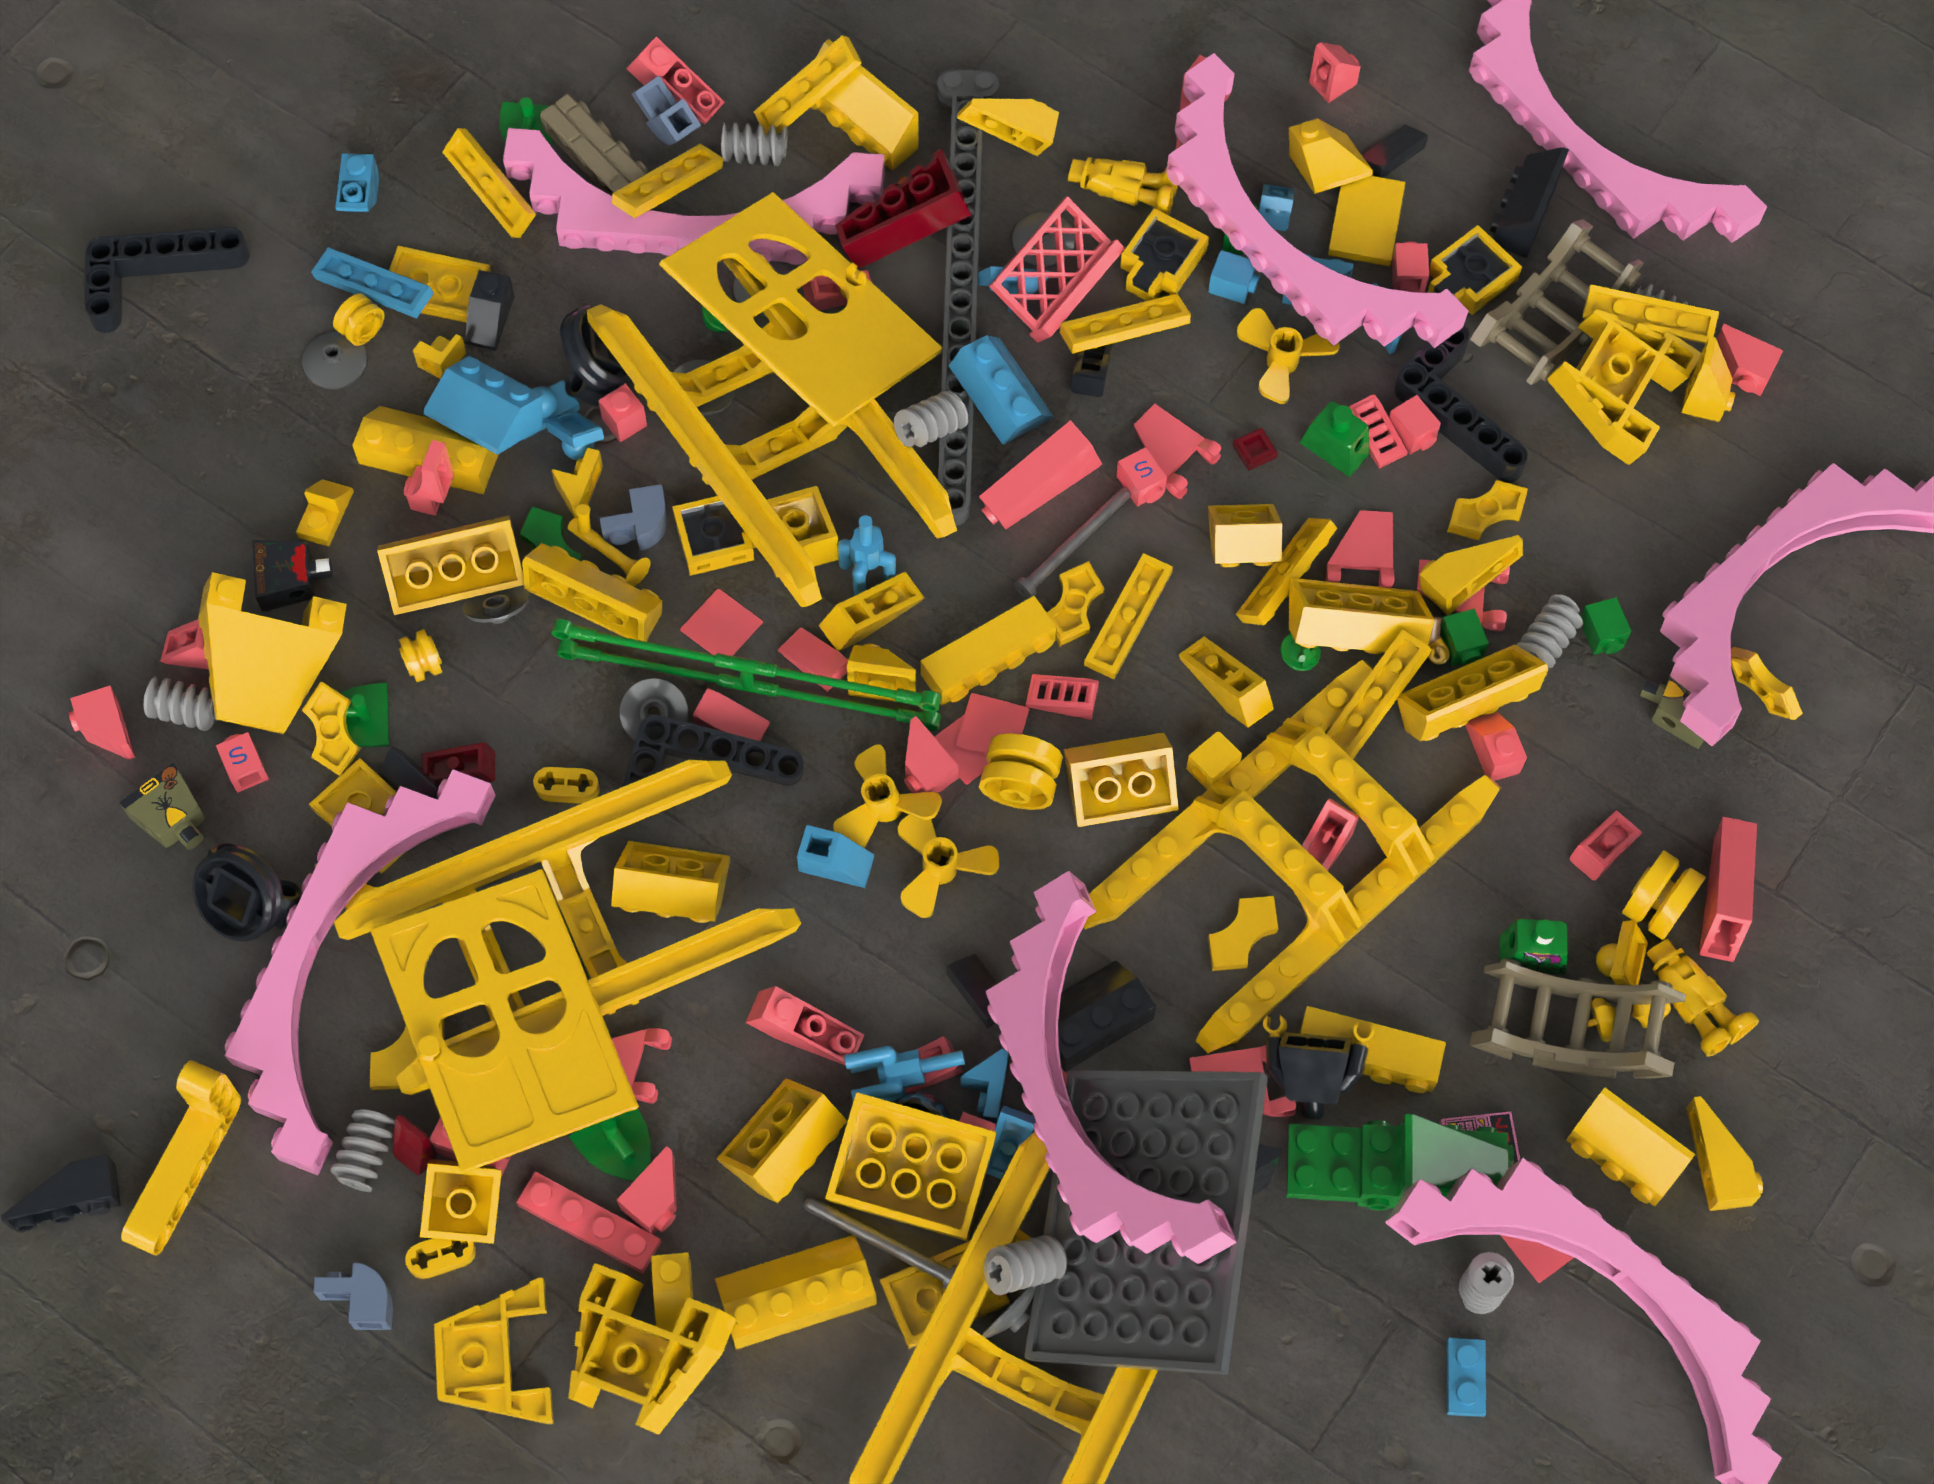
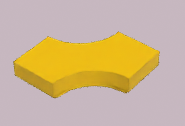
M1496 480L1491 490L1483 496L1473 499H1456L1447 532L1479 540L1482 533L1496 522L1504 520L1519 522L1528 488Z
M1089 561L1059 574V581L1063 591L1062 597L1058 604L1047 612L1056 625L1055 639L1059 646L1090 633L1087 610L1091 602L1104 593V586Z
M1735 646L1731 649V668L1737 681L1756 693L1765 704L1769 713L1791 720H1796L1803 714L1792 687L1778 680L1762 663L1758 653Z
M321 681L302 709L312 720L317 735L316 746L311 758L340 776L348 769L361 747L353 741L347 729L346 716L351 700Z
M1274 896L1239 899L1235 920L1226 929L1209 934L1208 942L1212 971L1247 968L1248 954L1253 945L1261 938L1278 932Z
M442 1019L439 1026L443 1039L445 1019ZM406 1026L402 1035L394 1044L381 1051L371 1052V1090L400 1089L396 1076L417 1057Z

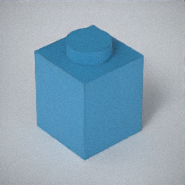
M1220 250L1210 277L1208 293L1245 304L1248 293H1255L1260 276L1255 274L1256 269L1251 264L1250 259Z

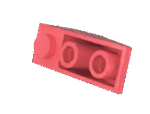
M657 37L627 67V70L643 85L660 76L676 102L684 99L697 120L703 124H706L725 103Z
M777 986L759 991L745 1022L777 1040L845 1066L844 1055L858 1052L864 1034Z

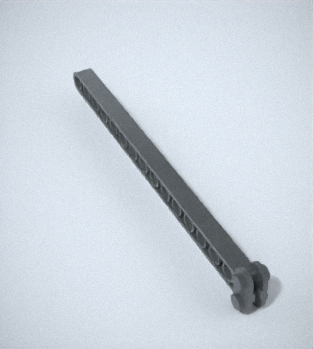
M947 70L939 76L937 81L938 102L942 107L952 110L950 164L957 176L963 194L970 196L965 198L971 213V216L947 227L941 392L950 391L962 400L968 413V424L966 427L957 429L954 433H947L946 436L939 439L938 481L948 493L950 503L956 502L961 505L957 509H951L956 526L965 523L970 514L974 402L966 391L960 393L951 391L954 387L963 388V386L950 369L949 364L962 347L976 341L983 131L958 119L957 114L972 99H999V79L992 72L984 70ZM968 141L971 142V144L966 145L962 144L961 142ZM961 168H970L971 170H970V171H962V170H960V169H961ZM961 221H966L970 224L960 225L958 223ZM964 248L969 251L961 253L956 250ZM966 276L968 279L958 280L955 277ZM958 303H963L967 306L964 308H958L954 305ZM956 331H964L967 334L963 336H957L953 333ZM953 444L961 445L963 448L960 450H951L949 446ZM951 473L962 475L961 478L956 480L950 479L947 476Z

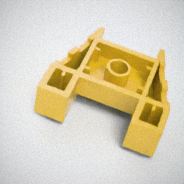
M1595 309L1577 327L1593 338L1577 368L1564 361L1548 376L1547 380L1599 444L1630 465L1647 451L1660 426L1634 409L1648 382L1652 379L1672 392L1689 378L1699 360L1701 352L1676 335L1667 332L1660 334L1649 330V326L1640 323L1633 325L1618 320L1616 315Z
M594 1263L579 1302V1312L582 1314L580 1331H576L574 1345L578 1347L575 1370L571 1371L568 1398L593 1409L598 1394L602 1389L641 1404L643 1407L635 1425L659 1435L723 1354L736 1318L718 1308L687 1297L673 1333L632 1318L631 1314L644 1284L623 1273Z

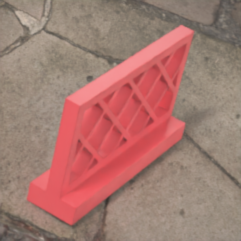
M1067 196L1058 204L989 287L1031 329L1029 335L1038 343L1055 333L1060 327V323H1063L1123 252L1125 247L1117 239L1111 242ZM1065 209L1074 217V228H1062L1061 213ZM1044 233H1055L1056 250H1043L1042 235ZM1062 233L1075 234L1076 250H1063ZM1082 234H1090L1099 245L1093 251H1085L1083 249ZM1025 255H1036L1037 272H1024L1023 258ZM1043 255H1056L1058 272H1045ZM1064 256H1077L1078 269L1075 273L1065 272ZM1007 277H1017L1018 294H1010L1001 285ZM1025 277H1038L1039 294H1026ZM1045 278H1058L1059 292L1056 295H1046ZM1026 300L1040 301V314L1036 319L1027 311Z

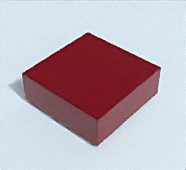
M1262 427L1233 440V447L1248 471L1277 458L1278 452Z

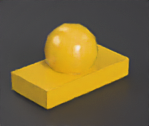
M1634 920L1623 921L1618 943L1602 946L1596 955L1597 968L1606 977H1611L1615 985L1639 984L1648 942Z

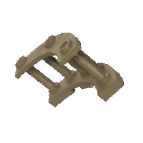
M1584 219L1572 222L1561 240L1548 255L1547 259L1551 263L1540 275L1534 272L1518 289L1516 295L1519 298L1512 304L1505 301L1499 307L1487 313L1470 338L1479 347L1490 341L1493 344L1498 342L1534 370L1526 380L1530 385L1541 379L1546 381L1556 367L1579 344L1585 346L1592 339V337L1577 328L1580 324L1578 321L1546 299L1543 292L1552 281L1556 283L1560 281L1586 300L1589 286L1567 271L1566 263L1576 251L1578 253L1584 252L1618 277L1611 289L1625 291L1628 288L1630 290L1636 285L1642 275L1638 272L1644 264L1641 260L1633 261L1625 267L1592 243L1588 233L1593 226ZM1529 307L1532 309L1537 307L1571 332V334L1561 344L1557 345L1524 321L1522 314ZM1507 328L1510 331L1515 329L1547 354L1540 358L1506 333L1505 330Z
M1502 959L1500 963L1485 966L1484 973L1500 979L1492 1025L1488 1026L1486 1030L1472 1032L1469 1046L1510 1060L1513 1053L1533 1058L1532 1065L1581 1075L1616 1078L1617 1071L1634 1072L1633 1077L1635 1079L1663 1078L1673 1075L1675 1063L1661 1057V1053L1658 1051L1666 1004L1684 1002L1686 999V994L1672 989V984L1659 980L1651 981V984L1644 985L1599 984L1597 981L1589 978H1579L1575 981L1521 967V963L1511 959ZM1514 984L1537 990L1529 1037L1525 1039L1509 1034V1030L1506 1029ZM1551 994L1577 999L1570 1043L1565 1048L1548 1045L1543 1040ZM1595 998H1603L1609 1003H1617L1610 1047L1605 1052L1587 1051L1584 1048L1591 1001ZM1632 1004L1651 1005L1643 1048L1639 1049V1052L1625 1053L1624 1046Z

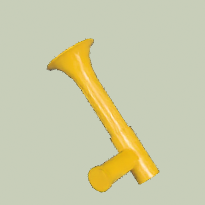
M579 504L575 509L577 518L570 521L568 530L616 563L625 572L629 585L634 587L639 584L649 571L650 559L646 557L640 560L631 559L604 540L601 535L591 529L590 507L586 504Z

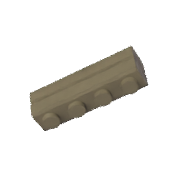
M567 94L556 101L555 105L552 104L541 112L540 118L543 130L605 193L612 196V193L649 173L641 161L634 162L630 157L629 150L622 141L618 140L615 142L610 137L609 129L601 120L596 122L591 117V112L583 101L576 102L571 95Z

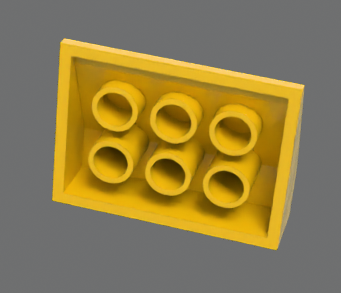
M856 1092L825 1199L835 1204L968 1241L997 1132Z

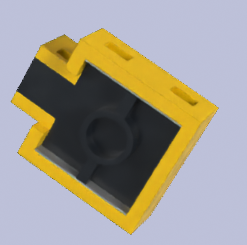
M1154 208L1122 253L1120 268L1129 272L1126 290L1146 301L1157 299L1162 290L1171 295L1177 294L1206 253L1209 237Z
M1477 225L1432 259L1429 274L1434 280L1430 282L1427 293H1441L1447 288L1465 306L1468 312L1473 315L1517 282L1522 266Z
M719 496L673 506L674 519L690 576L754 560L753 548L757 547Z

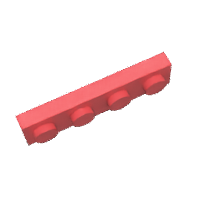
M536 1171L516 1202L522 1209L642 1274L649 1265L651 1256H654L662 1243L660 1238Z

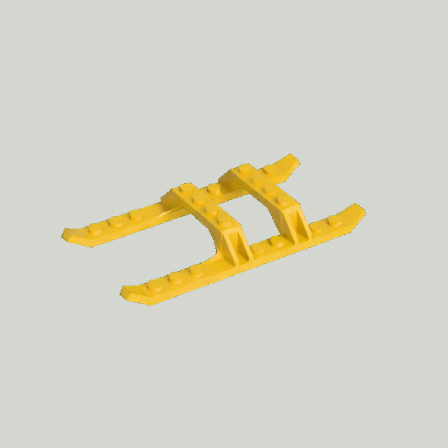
M756 253L763 261H765L772 268V266L769 264V262L765 259V257L762 254ZM733 258L723 259V262L751 297L765 288L740 262ZM775 303L763 311L770 320L762 328L768 335L780 340H795L806 334L807 329L804 322L783 303ZM602 304L587 310L588 323L635 384L634 389L645 397L648 401V408L657 413L689 456L690 464L701 472L704 483L713 488L801 607L810 606L822 599L813 561L753 483L752 479L837 439L838 435L847 426L861 438L937 539L957 531L948 493L915 450L902 444L896 434L894 423L875 399L840 422L836 427H832L809 406L795 420L741 446L727 445L723 443L697 407L772 373L773 371L743 345L740 349L688 373L670 372L628 315Z
M1361 660L1342 673L1291 718H1287L1281 727L1274 733L1271 732L1265 741L1218 782L1215 781L1203 795L1194 799L1187 809L1089 894L1096 912L1088 916L1083 927L1085 930L1116 920L1211 835L1218 832L1232 835L1242 840L1294 891L1302 904L1307 918L1305 928L1285 950L1211 1016L1196 1039V1042L1207 1053L1239 1042L1478 825L1501 789L1491 777L1484 775L1455 795L1419 828L1417 820L1326 734L1374 669L1367 661ZM1291 765L1317 776L1366 823L1387 857L1347 894L1343 890V885L1254 800L1261 791Z
M687 760L361 894L333 922L339 938L350 940L371 932V929L411 916L437 904H445L476 893L475 889L541 862L547 881L590 977L588 982L602 1016L608 1013L612 1015L616 1013L617 1009L631 1003L635 1005L645 997L768 946L796 932L801 925L794 908H757L627 963L619 955L584 875L581 851L585 846L601 836L696 798L728 783L732 774L726 761ZM488 924L482 931V937L494 968L500 974L510 973L492 928ZM457 938L475 983H477L478 976L466 945L461 939ZM518 991L510 994L507 1000L517 1025L523 1031L531 1034L546 1033L557 1026L563 1018L567 1006L562 991L527 1006L524 1005ZM485 1005L491 1021L445 1040L446 1046L451 1051L461 1056L479 1057L486 1055L495 1048L500 1034L488 1006ZM440 1049L439 1054H438L436 1057H434L433 1060H435V1059H437V1058L439 1057V1055H440V1053H441V1049ZM418 1056L396 1076L401 1092L404 1094L413 1095L430 1089Z
M1036 1132L1019 1145L850 1476L849 1484L892 1483L940 1386L953 1370L1081 1434L1077 1452L1061 1484L1105 1483L1158 1370L1117 1367L1105 1394H1101L1069 1384L1001 1350L970 1328L990 1289L984 1276V1261L987 1253L997 1246L1031 1239V1237L1020 1230V1227L1050 1170L1045 1158L1048 1150Z

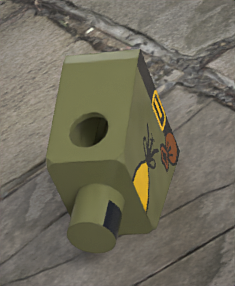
M1671 676L1666 685L1647 677L1640 697L1658 704L1652 717L1653 723L1694 748L1699 749L1704 740L1680 721L1685 711L1683 703L1691 692Z
M174 763L119 802L130 820L165 848L172 846L180 840L186 849L191 850L203 841L204 836L196 827L205 820V816Z

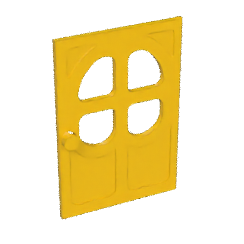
M774 192L667 258L662 259L659 263L671 277L832 427H836L847 417L939 355L943 349L867 279V275L863 271L860 272L857 269V265L850 263ZM756 239L778 241L801 251L808 258V261L788 274L781 275L763 261L749 247V243ZM733 258L754 275L765 288L742 303L734 302L728 298L719 283L717 264L723 259ZM819 275L827 276L840 287V293L843 297L847 298V305L841 312L834 314L823 313L797 292V289ZM775 303H783L804 322L807 332L803 337L795 340L776 339L758 326L754 321V317Z
M543 869L370 930L462 1174L639 1107ZM496 921L515 924L531 933L545 949L546 956L538 963L507 974H500L494 968L482 937V931L488 924ZM445 939H461L466 945L478 976V982L471 987L441 998L434 999L429 997L424 990V972L432 951L438 943ZM544 981H554L559 985L567 1005L563 1018L557 1026L546 1033L531 1034L523 1031L517 1025L507 1001L509 995ZM478 1005L488 1006L500 1034L495 1048L486 1055L479 1057L461 1056L451 1051L446 1046L439 1029L442 1019ZM440 1049H441V1053H440L439 1057H438L437 1059L433 1060V1058L436 1057V1056L439 1054Z

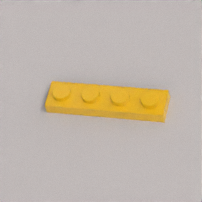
M843 35L839 37L754 111L759 124L763 126L765 134H768L771 125L775 126L777 135L780 134L784 126L788 127L862 63L850 38Z
M457 128L442 151L443 154L512 238H521L536 216V213L468 130Z
M699 144L612 193V204L633 218H637L722 169L723 158L702 144Z
M1590 285L1582 318H1587L1595 309L1618 316V320L1633 325L1640 323L1649 326V330L1660 334L1667 332L1676 335L1680 339L1706 344L1709 336L1714 337L1719 311Z
M1177 293L1060 323V334L1073 354L1190 324L1191 313Z
M1308 518L1282 552V561L1275 562L1236 613L1242 623L1265 625L1273 618L1277 608L1289 596L1290 578L1300 579L1309 570L1313 560L1327 546L1329 539L1337 530L1331 519Z
M1142 554L1085 658L1084 666L1111 679H1115L1170 578L1173 566L1147 554Z
M1403 629L1395 638L1326 733L1352 759L1360 751L1429 656L1432 649Z

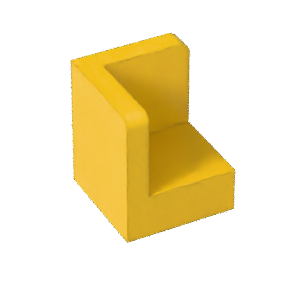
M456 334L451 341L438 336L431 346L420 341L413 352L419 368L441 379L448 367L456 364L466 354L463 338Z
M1216 732L1188 756L1186 769L1208 790L1215 781L1218 782L1241 761L1242 753L1221 732Z

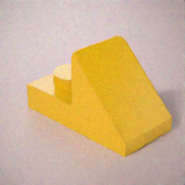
M587 448L583 459L579 458L577 460L574 475L552 469L554 484L574 518H577L575 509L579 504H589L602 471L603 464L599 450Z
M323 479L307 488L304 494L308 501V506L296 530L298 538L329 547L352 497L353 488Z

